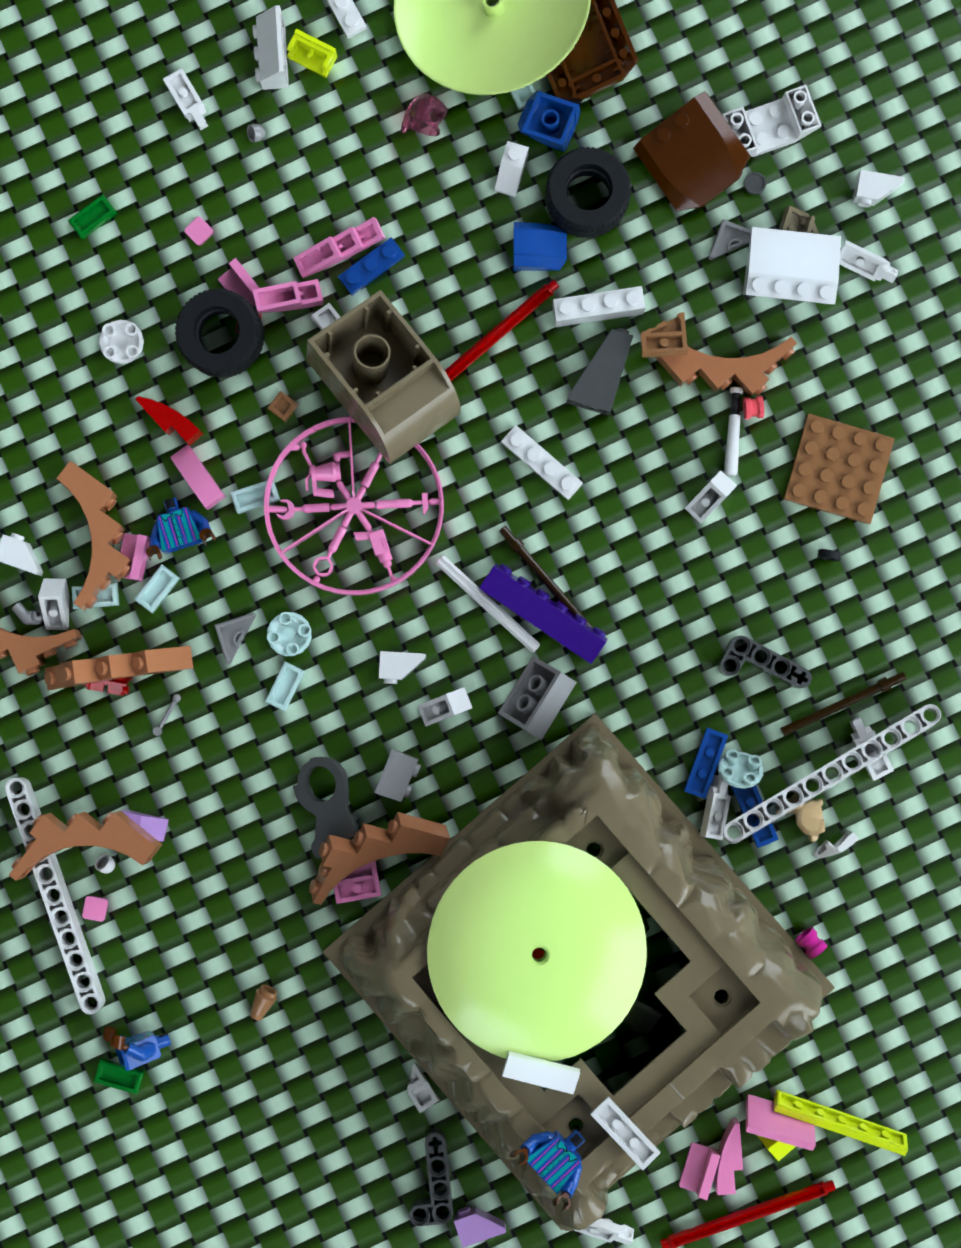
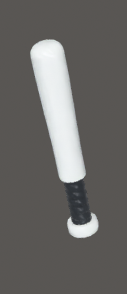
M741 387L730 388L732 405L728 422L724 474L726 476H736L738 473L741 418L739 406L740 395L743 394V388Z

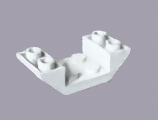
M807 85L786 91L782 99L747 111L744 110V107H740L722 114L751 157L795 143L821 127Z

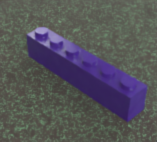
M496 563L479 589L592 664L608 640L605 637L606 633L598 627L591 628L586 624L587 620L578 614L574 616L567 611L568 607L559 601L555 603L550 600V595L545 591L532 588L530 586L531 582L520 576L517 578L511 573L512 569L508 566Z

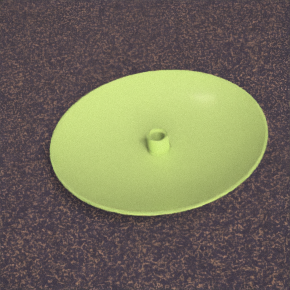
M394 0V20L397 34L408 57L427 77L457 92L474 95H496L526 87L554 70L567 57L579 40L586 25L591 0ZM497 2L496 5L489 6L491 3Z
M526 841L506 845L486 853L467 866L452 881L439 901L431 921L427 943V963L430 980L437 1000L446 1016L467 1039L489 1053L505 1059L507 1058L508 1051L551 1062L576 1056L600 1043L623 1021L634 1004L642 985L647 958L646 936L641 914L634 898L621 879L608 866L585 851L549 841ZM536 948H543L545 950L544 956L540 959L532 957V952Z

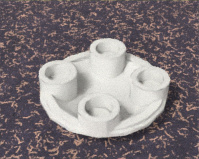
M120 319L103 326L99 345L103 355L110 361L119 364L129 363L135 360L143 350V335L136 324Z

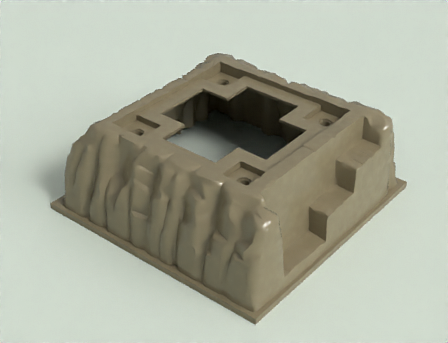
M596 713L451 838L441 856L432 855L323 950L327 958L556 1225L565 1231L582 1230L601 1219L608 1204V1189L636 1165L632 1158L590 1115L607 1096L657 1146L680 1125L683 1128L696 1119L699 1113L712 1105L713 1100L720 1097L732 1084L737 1088H741L752 1077L753 1072L761 1071L770 1063V1059L788 1047L792 1040L800 1039L813 1032L812 1020L820 1013L822 999L835 988L707 840L700 836V832ZM526 841L557 842L575 847L587 853L586 848L588 844L592 842L598 843L600 847L599 852L592 856L608 866L621 879L628 890L690 960L689 963L654 993L686 1031L614 1095L611 1094L581 1058L571 1066L580 1069L574 1094L550 1088L543 1090L538 1085L502 1077L506 1059L489 1053L467 1039L452 1024L440 1006L432 987L427 963V943L431 921L439 901L452 881L467 866L486 853L506 845ZM720 989L726 990V997L723 1000H715L714 995L716 991ZM577 1118L582 1121L578 1128H571L569 1126V1122L572 1119ZM574 1130H577L585 1140L576 1149L581 1156L582 1171L578 1186L570 1198V1208L561 1212L564 1207L563 1201L559 1200L556 1206H553L552 1203L554 1198L560 1196L561 1193L556 1194L528 1163L516 1165L520 1161V1156L518 1154L516 1157H510V1153L513 1150H519L520 1146L532 1134L558 1131L566 1139Z

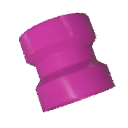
M813 927L806 929L795 939L796 943L805 949V954L809 959L817 957L827 948V944L823 939L818 938L817 932Z

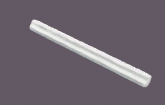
M441 556L437 560L436 565L530 652L533 653L539 648L540 643L486 593L479 589L448 558Z

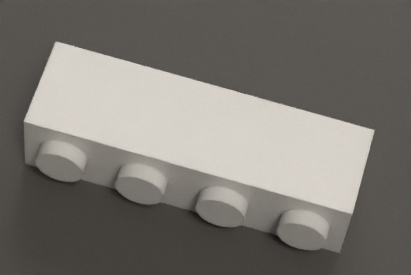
M642 286L553 299L552 308L555 327L642 315L645 310Z

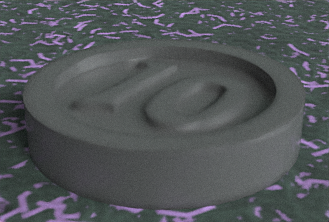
M759 172L748 174L744 180V188L751 195L762 193L766 187V179Z

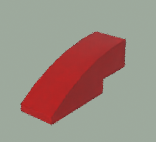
M140 396L135 398L168 435L176 430L190 446L203 435L190 420L167 405Z

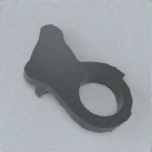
M331 757L311 758L310 761L302 766L298 774L297 785L293 786L299 803L316 816L315 839L311 849L314 857L321 859L319 848L326 841L328 835L345 839L353 837L359 831L356 820L360 819V815L349 812L348 777L342 765ZM317 766L330 770L335 778V792L329 800H321L311 791L309 784L310 775Z

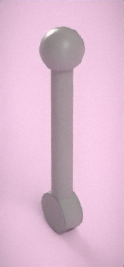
M179 694L173 695V701L160 724L153 729L155 736L162 734L163 725L176 703L181 700Z

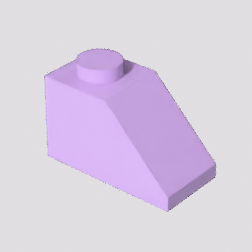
M126 809L121 810L155 839L164 842L169 819Z
M464 1207L459 1209L457 1214H454V1224L463 1248L506 1233L505 1221L477 1207L471 1209L470 1207Z

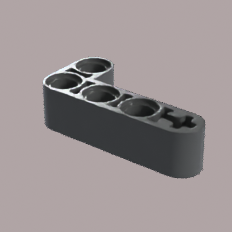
M746 636L732 638L718 662V670L724 676L737 674L743 663L747 662L793 688H805L812 680L811 674L807 669ZM737 640L744 642L745 649L743 652L736 651L734 644ZM758 650L762 651L765 655L762 663H758L754 658ZM728 659L734 663V670L732 672H727L724 669V662ZM778 661L782 662L785 667L781 674L777 673L774 668L775 663ZM790 672L795 675L802 673L801 678L804 679V681L797 683L798 679L796 677L790 675L786 678V676Z
M432 1128L427 1132L425 1139L430 1198H421L412 1202L409 1218L412 1224L416 1226L445 1224L451 1220L453 1215L446 1135L442 1129ZM433 1137H437L439 1141L437 1151H434ZM440 1159L443 1161L444 1166L435 1168L432 1162ZM440 1182L446 1185V1189L438 1191L434 1185ZM445 1206L449 1211L446 1214H440L437 1208ZM422 1208L426 1214L419 1217L415 1215L414 1211Z

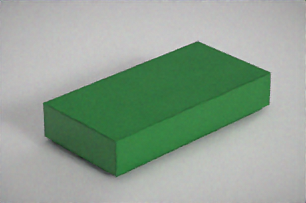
M102 194L70 218L68 222L83 240L118 213Z
M102 1058L99 1061L94 1082L137 1095L145 1071L137 1068L126 1071L120 1063Z

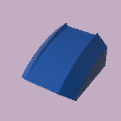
M536 91L525 104L518 121L519 131L544 145L565 152L579 121L580 106L541 91Z
M514 222L513 271H559L567 260V233L554 225Z

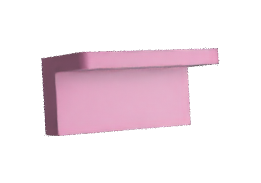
M235 258L229 263L231 269L220 276L218 280L225 289L238 293L255 307L256 304L252 290L258 289L259 286Z
M124 534L120 553L132 561L131 572L125 579L143 582L148 558L146 549L149 547L150 537L140 534Z
M692 1142L679 1186L696 1192L698 1198L708 1200L721 1156L718 1150Z

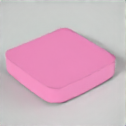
M199 216L184 230L198 246H201L214 233L213 229Z
M87 896L82 917L89 920L104 921L108 900Z

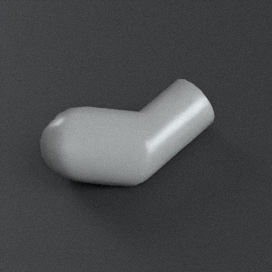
M21 602L12 607V611L25 625H38L44 621L42 612L39 609L27 611Z

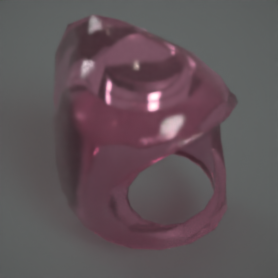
M422 94L416 97L406 110L401 125V132L405 133L410 128L428 136H439L440 129L438 127L447 114V107L441 100L430 94Z

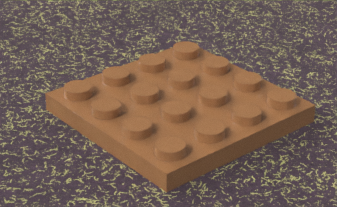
M808 414L783 500L868 525L871 524L895 438Z

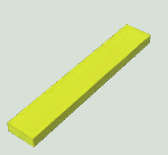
M779 1090L774 1095L775 1112L903 1156L908 1152L907 1134Z

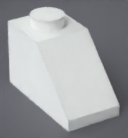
M507 141L498 172L495 192L516 197L527 162L529 147Z
M860 170L856 176L852 202L858 203L860 207L874 206L898 190L904 183L905 177Z
M720 470L685 509L697 521L702 523L737 485Z
M11 533L10 536L3 534L0 541V562L42 576L43 570L31 544L24 542L25 537L15 533Z
M44 578L38 598L45 629L68 630L70 595L66 579Z
M380 651L379 679H384L386 684H397V680H403L426 659V654Z
M465 687L418 705V709L426 727L472 709V705Z

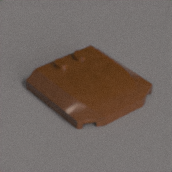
M591 0L589 15L579 40L567 57L547 74L556 97L564 100H584L623 81L639 61L615 0Z
M706 91L692 98L633 147L677 212L704 207L739 180L747 161L751 157Z

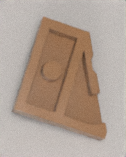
M684 312L677 314L676 318L668 322L665 320L655 328H649L641 333L642 357L687 355Z

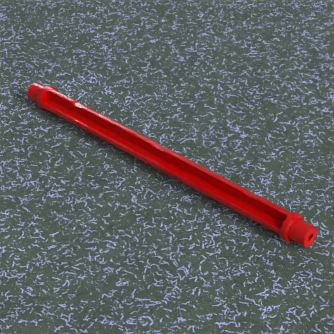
M552 280L548 284H544L543 287L445 369L450 381L456 378L552 296L553 292L559 288L557 282Z
M833 1180L822 1181L799 1191H794L749 1207L748 1209L700 1224L694 1228L668 1235V1238L660 1240L662 1248H677L803 1202L826 1196L829 1192L836 1190Z

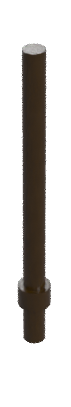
M506 526L501 528L499 532L510 544V549L514 553L517 552L559 602L568 607L567 611L574 616L578 614L585 618L524 548V543L520 538H516ZM587 620V623H586V624H587L588 626H590L591 628H593V626H592V625L589 623V621Z
M904 672L888 679L884 677L878 680L875 685L781 727V733L785 736L872 695L889 691L892 686L907 680Z

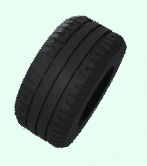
M595 147L576 148L561 156L551 168L546 182L545 202L553 222L561 230L566 231L567 234L569 233L572 236L575 235V237L581 238L600 237V235L603 236L605 233L613 230L624 217L631 196L630 177L623 163L615 155H611L610 152ZM581 176L595 177L606 185L609 191L608 200L605 205L595 210L580 209L573 205L567 197L569 183Z
M214 288L213 290H205L202 293L199 292L198 295H194L193 298L189 299V302L185 303L186 305L182 307V311L180 310L177 317L175 338L182 356L194 368L208 376L227 378L247 371L246 369H249L255 360L257 361V357L260 356V352L263 349L262 346L264 345L265 332L263 331V322L256 309L243 296L231 290ZM229 314L237 320L240 327L237 342L231 349L223 353L214 354L207 351L201 342V332L205 323L213 316Z

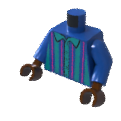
M171 498L163 501L167 513L157 516L146 554L149 561H151V557L157 554L160 560L162 559L160 549L163 553L168 554L200 543L207 545V538L212 537L215 541L216 537L205 517L198 511L191 510L188 507L179 509L177 499Z
M106 1026L103 1033L104 1040L111 1042V1047L116 1049L120 1065L126 1071L160 1058L161 1053L159 1049L171 1045L167 1032L155 1036L151 1031H146L127 1038L123 1035H116V1028Z
M574 1130L566 1139L558 1131L532 1134L520 1146L519 1150L511 1151L510 1157H516L519 1154L520 1161L516 1165L528 1163L556 1194L561 1193L560 1196L554 1198L553 1206H556L559 1200H562L564 1207L561 1212L570 1208V1198L578 1186L582 1171L581 1156L576 1149L585 1142L584 1138L577 1130Z

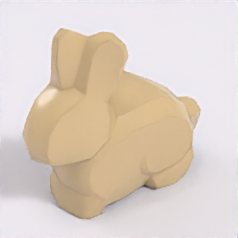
M794 793L788 802L797 803L798 795ZM822 798L811 799L789 812L795 814L797 827L808 836L810 842H816L819 834L825 832ZM775 805V807H776V809H777V810H776V814H778V813H779V808H778L777 805Z

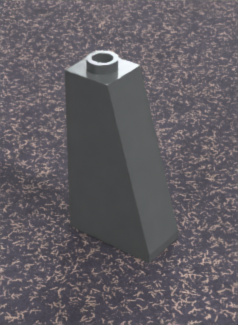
M617 328L610 331L568 395L567 404L609 416L633 339V335L629 334L628 330Z

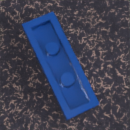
M391 237L340 274L338 278L351 296H353L403 259L405 254Z
M706 727L683 791L706 799L729 735Z
M756 785L745 789L731 786L742 814L763 802ZM750 815L747 817V823L751 827H756L759 825V818L755 815ZM772 823L752 834L757 848L779 840Z

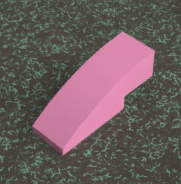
M318 279L300 283L293 281L252 290L257 313L289 311L323 305V297Z
M188 444L170 457L207 510L226 498Z
M732 1118L723 1134L718 1149L721 1156L714 1176V1189L717 1195L736 1194L734 1171L743 1170L740 1123L737 1118Z

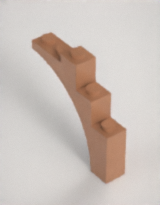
M790 337L771 350L745 358L710 356L688 346L686 356L655 358L680 387L685 383L690 385L698 378L696 374L698 373L714 392L720 388L724 391L732 384V378L750 398L754 393L756 396H759L767 388L765 384L769 378L765 373L767 375L772 373L778 367L776 363L781 358L784 361L795 352L793 348L797 342Z
M69 461L56 479L80 503L91 533L92 557L90 569L84 586L74 601L75 605L86 611L87 608L91 609L97 602L98 598L96 596L99 592L106 590L110 585V578L112 576L120 581L122 577L126 578L129 575L132 561L112 547L123 539V532L125 531L122 525L105 514L106 511H110L116 504V494L76 464Z
M0 627V660L8 657L9 652L18 673L30 676L40 671L39 667L45 665L42 656L49 658L56 655V650L62 647L65 649L74 647L78 644L77 641L82 639L79 630L72 629L57 635L31 637L11 633Z
M191 647L151 649L128 654L108 655L94 659L68 661L57 666L45 668L44 680L49 691L101 681L192 669Z
M117 811L113 814L110 812L103 819L102 824L87 812L75 813L68 820L67 825L52 813L39 815L33 821V829L29 834L34 839L25 847L27 852L23 857L20 856L12 864L13 870L9 876L15 881L20 880L35 865L49 855L74 846H97L112 849L144 865L151 861L163 844L122 811Z
M397 812L394 819L389 822L387 829L363 823L360 830L355 833L353 840L329 834L326 841L319 848L322 862L315 880L313 879L309 886L313 903L322 905L330 891L342 879L370 862L406 853H424L441 856L450 840L446 825Z

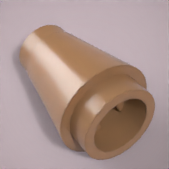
M261 985L256 990L249 1014L251 1018L257 1021L263 1019L277 1000V991L268 985Z

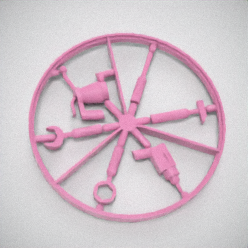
M351 416L316 424L295 437L285 447L274 463L268 477L264 495V516L273 546L285 564L296 575L314 587L327 592L347 596H361L392 588L406 580L422 566L432 552L440 534L444 514V499L437 470L425 450L417 444L414 448L428 464L436 482L439 498L428 500V494L422 493V500L394 499L376 500V503L361 502L366 488H369L379 468V461L382 455L379 452L376 460L370 464L361 482L362 486L355 496L351 423L356 422ZM348 423L350 450L333 453L335 462L332 461L316 467L312 465L306 453L307 444L301 441L326 427ZM302 448V453L309 465V475L305 479L306 491L309 492L308 481L312 478L313 496L334 498V491L332 489L318 488L317 481L336 482L338 489L347 501L346 503L331 505L330 503L304 504L302 507H295L291 501L283 499L280 502L288 504V507L269 506L272 484L280 465L290 451H297ZM350 457L352 496L341 481L339 462L341 458ZM429 503L430 505H439V516L432 541L429 542L365 509L375 508L376 505L377 509L408 508L413 505H423V515H425ZM330 509L333 511L344 510L283 550H281L276 541L270 521V513H286L284 516L276 515L281 520H289L294 516L295 511L316 513L330 512ZM363 512L429 545L420 560L401 577L392 576L390 567L393 558L383 529L371 531L372 526ZM345 515L341 526L338 527L328 547L326 557L320 556L313 563V570L317 574L313 580L300 572L284 555ZM353 515L358 517L366 529V532H353L356 541L370 540L375 557H378L379 562L383 564V567L387 568L389 576H391L390 583L365 590L336 589L319 583V576L327 577L333 572L334 567L330 557L337 551L347 531L345 528L348 527ZM327 560L331 566L327 573L318 572L316 566L319 561Z

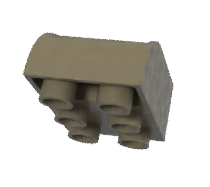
M381 290L307 340V362L389 464L461 412L457 393L447 373Z

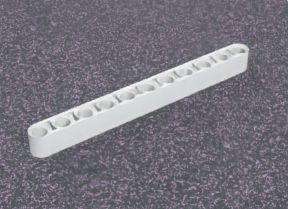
M933 704L925 705L730 821L723 830L724 839L730 844L739 843L930 729L940 720V709ZM924 712H932L935 716L934 721H927L924 718ZM907 722L912 723L915 727V732L908 733L904 729V724ZM886 734L893 735L896 743L893 745L887 744L884 736ZM873 746L876 749V755L873 757L868 756L865 753V747ZM848 757L854 758L857 766L849 768L845 764V759ZM827 769L835 770L837 772V779H828L825 771ZM809 780L815 781L818 785L817 791H809L806 788V782ZM789 792L796 793L798 795V802H788L786 794ZM767 805H777L779 813L776 815L769 814L766 810ZM750 815L757 816L759 818V825L756 827L749 826L747 817ZM730 827L738 828L740 836L736 839L730 838L727 834V829Z
M18 777L8 780L5 785V792L24 847H26L34 839L29 834V827L42 814L30 781L27 778ZM16 782H20L22 785L20 794L14 790ZM24 803L30 807L28 815L22 812L21 808ZM53 853L35 865L32 870L80 1008L86 1014H94L104 1006L105 995L56 854ZM46 867L52 871L50 879L44 876V869ZM52 889L59 891L60 897L58 900L52 898ZM60 910L67 914L65 922L59 919L58 914ZM67 932H71L74 935L75 940L73 943L67 941ZM75 953L82 957L81 964L74 962L73 956ZM82 975H85L89 978V986H85L82 984ZM89 997H94L97 1000V1007L89 1005Z

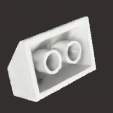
M276 5L257 15L256 25H253L254 39H257L258 46L254 47L255 60H259V68H255L256 81L260 82L263 90L289 88L285 21L280 5Z

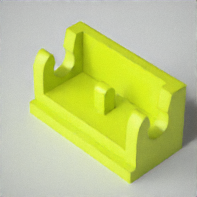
M298 29L295 30L287 47L289 51L287 54L288 59L327 78L337 59L336 48Z

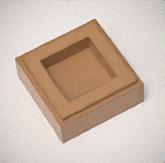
M280 391L267 409L286 423L299 404Z

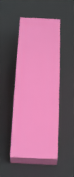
M372 217L355 228L350 227L335 237L329 236L293 259L302 278H306L352 257L386 237L377 218Z

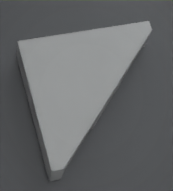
M723 219L708 259L713 260L750 242L751 229Z
M255 613L215 625L227 665L232 663L256 617Z

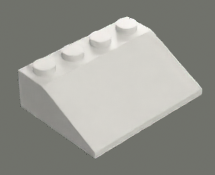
M752 227L742 295L835 305L839 281L841 236Z

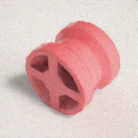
M757 396L755 399L743 398V416L745 420L751 417L764 418V401L762 396Z

